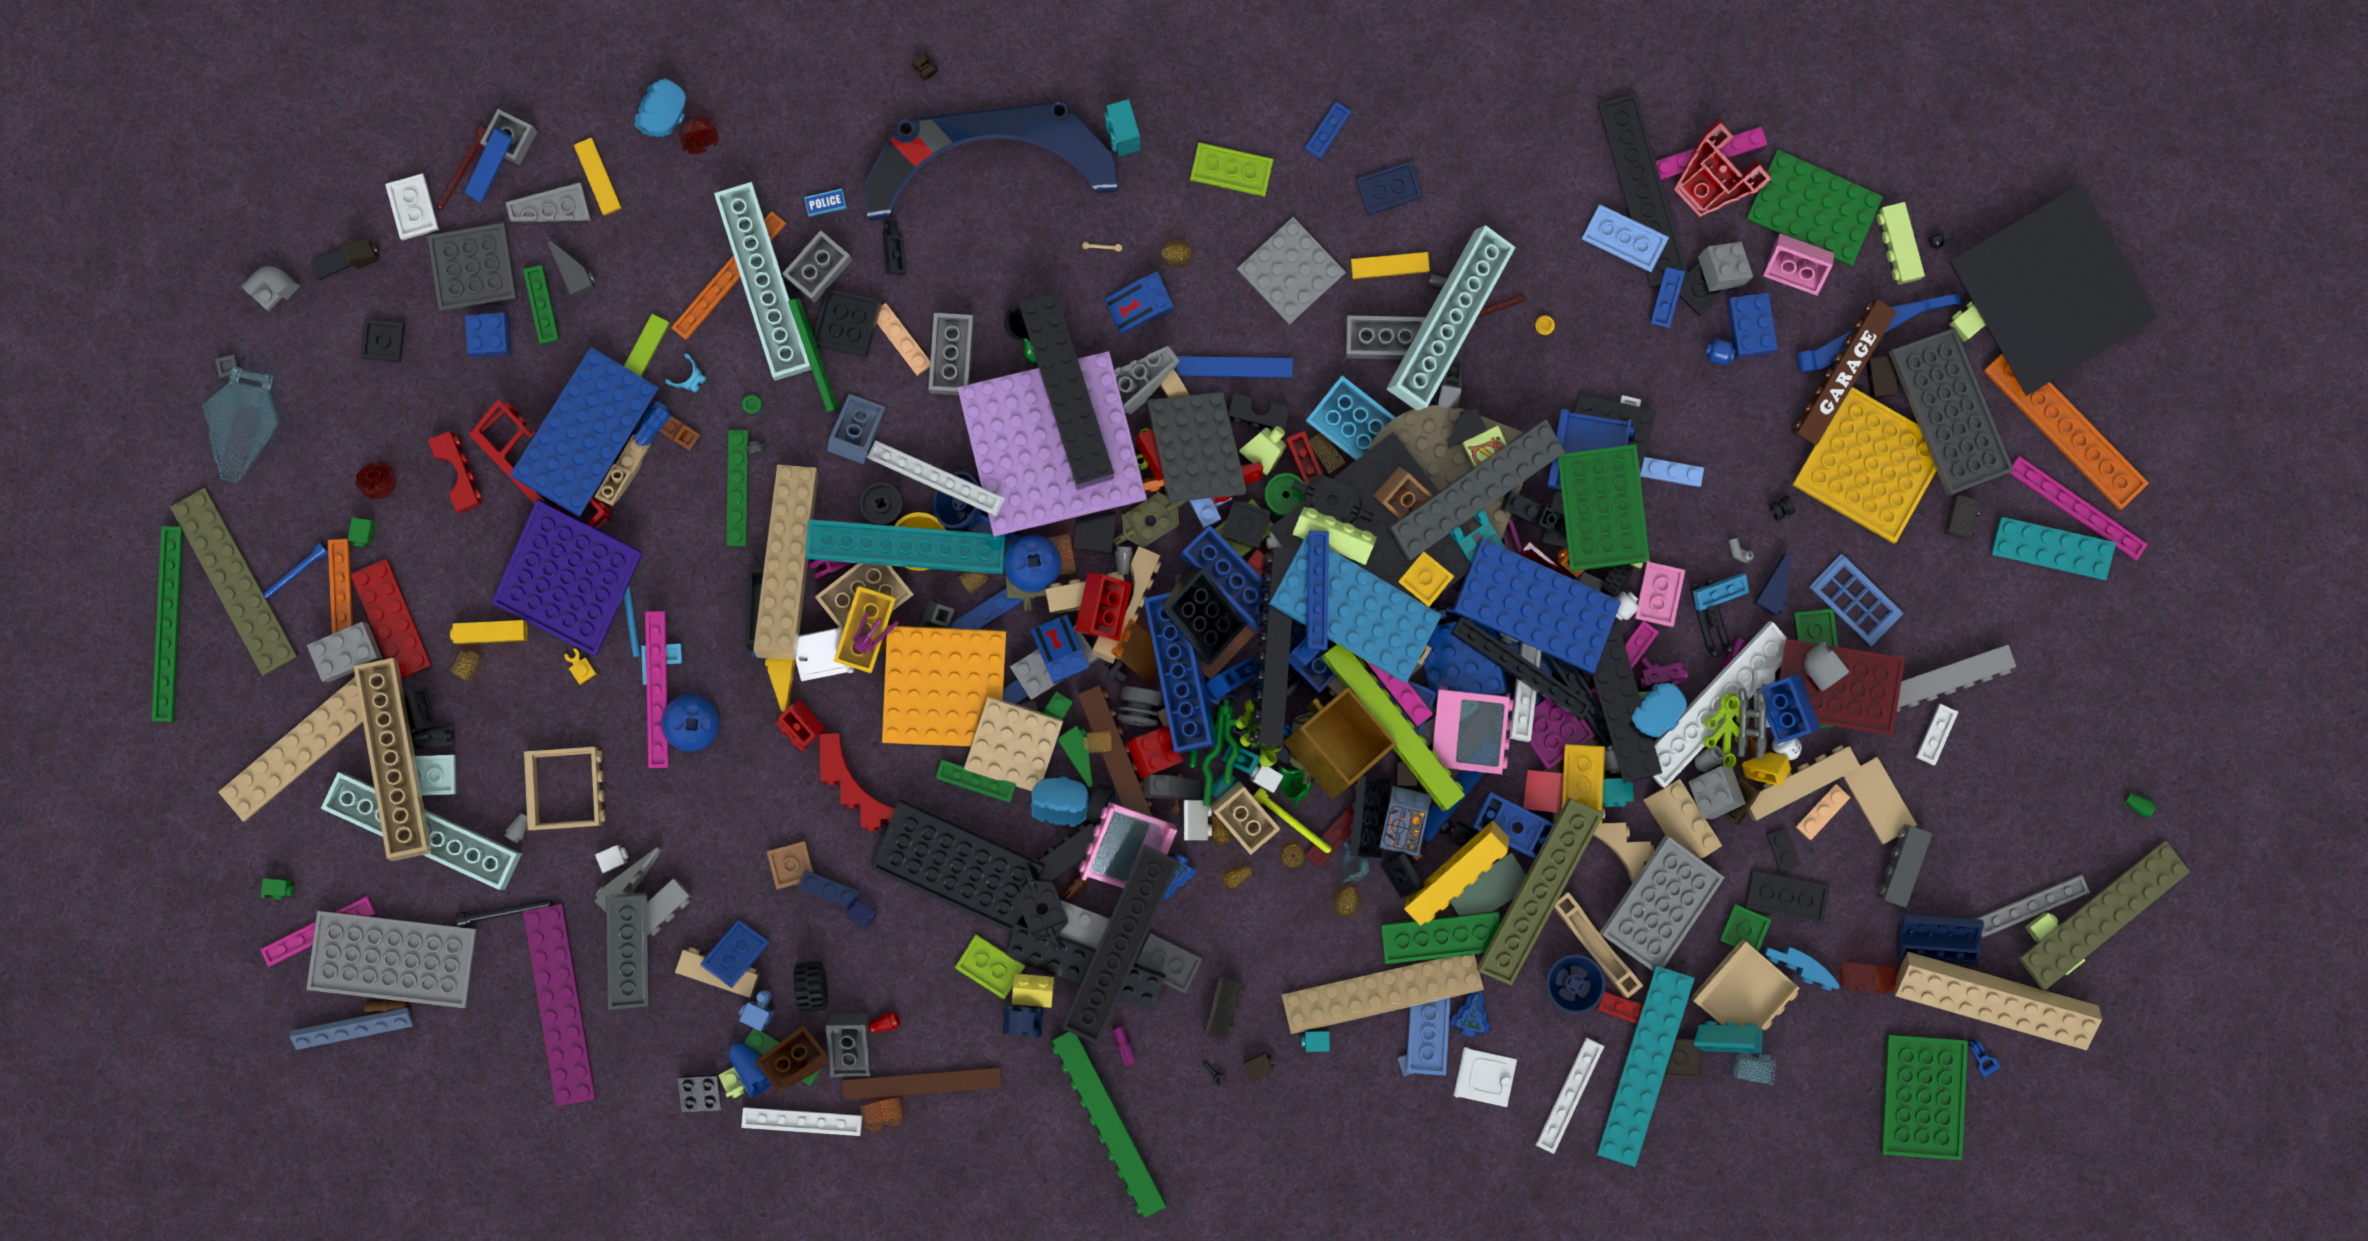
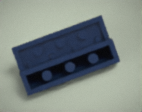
M1904 914L1902 922H1898L1896 945L1899 959H1904L1907 952H1911L1943 962L1978 964L1982 953L1980 937L1984 928V922L1981 919Z

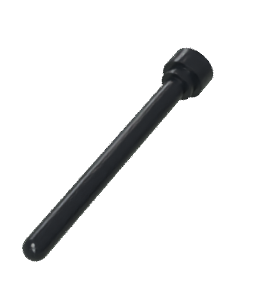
M548 899L475 914L459 912L456 914L458 927L465 928L475 921L522 913L527 910L552 906L553 903Z

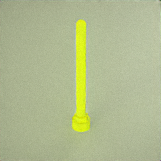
M1260 787L1253 796L1258 803L1266 805L1325 853L1331 852V847L1269 799V795L1266 794L1267 791Z

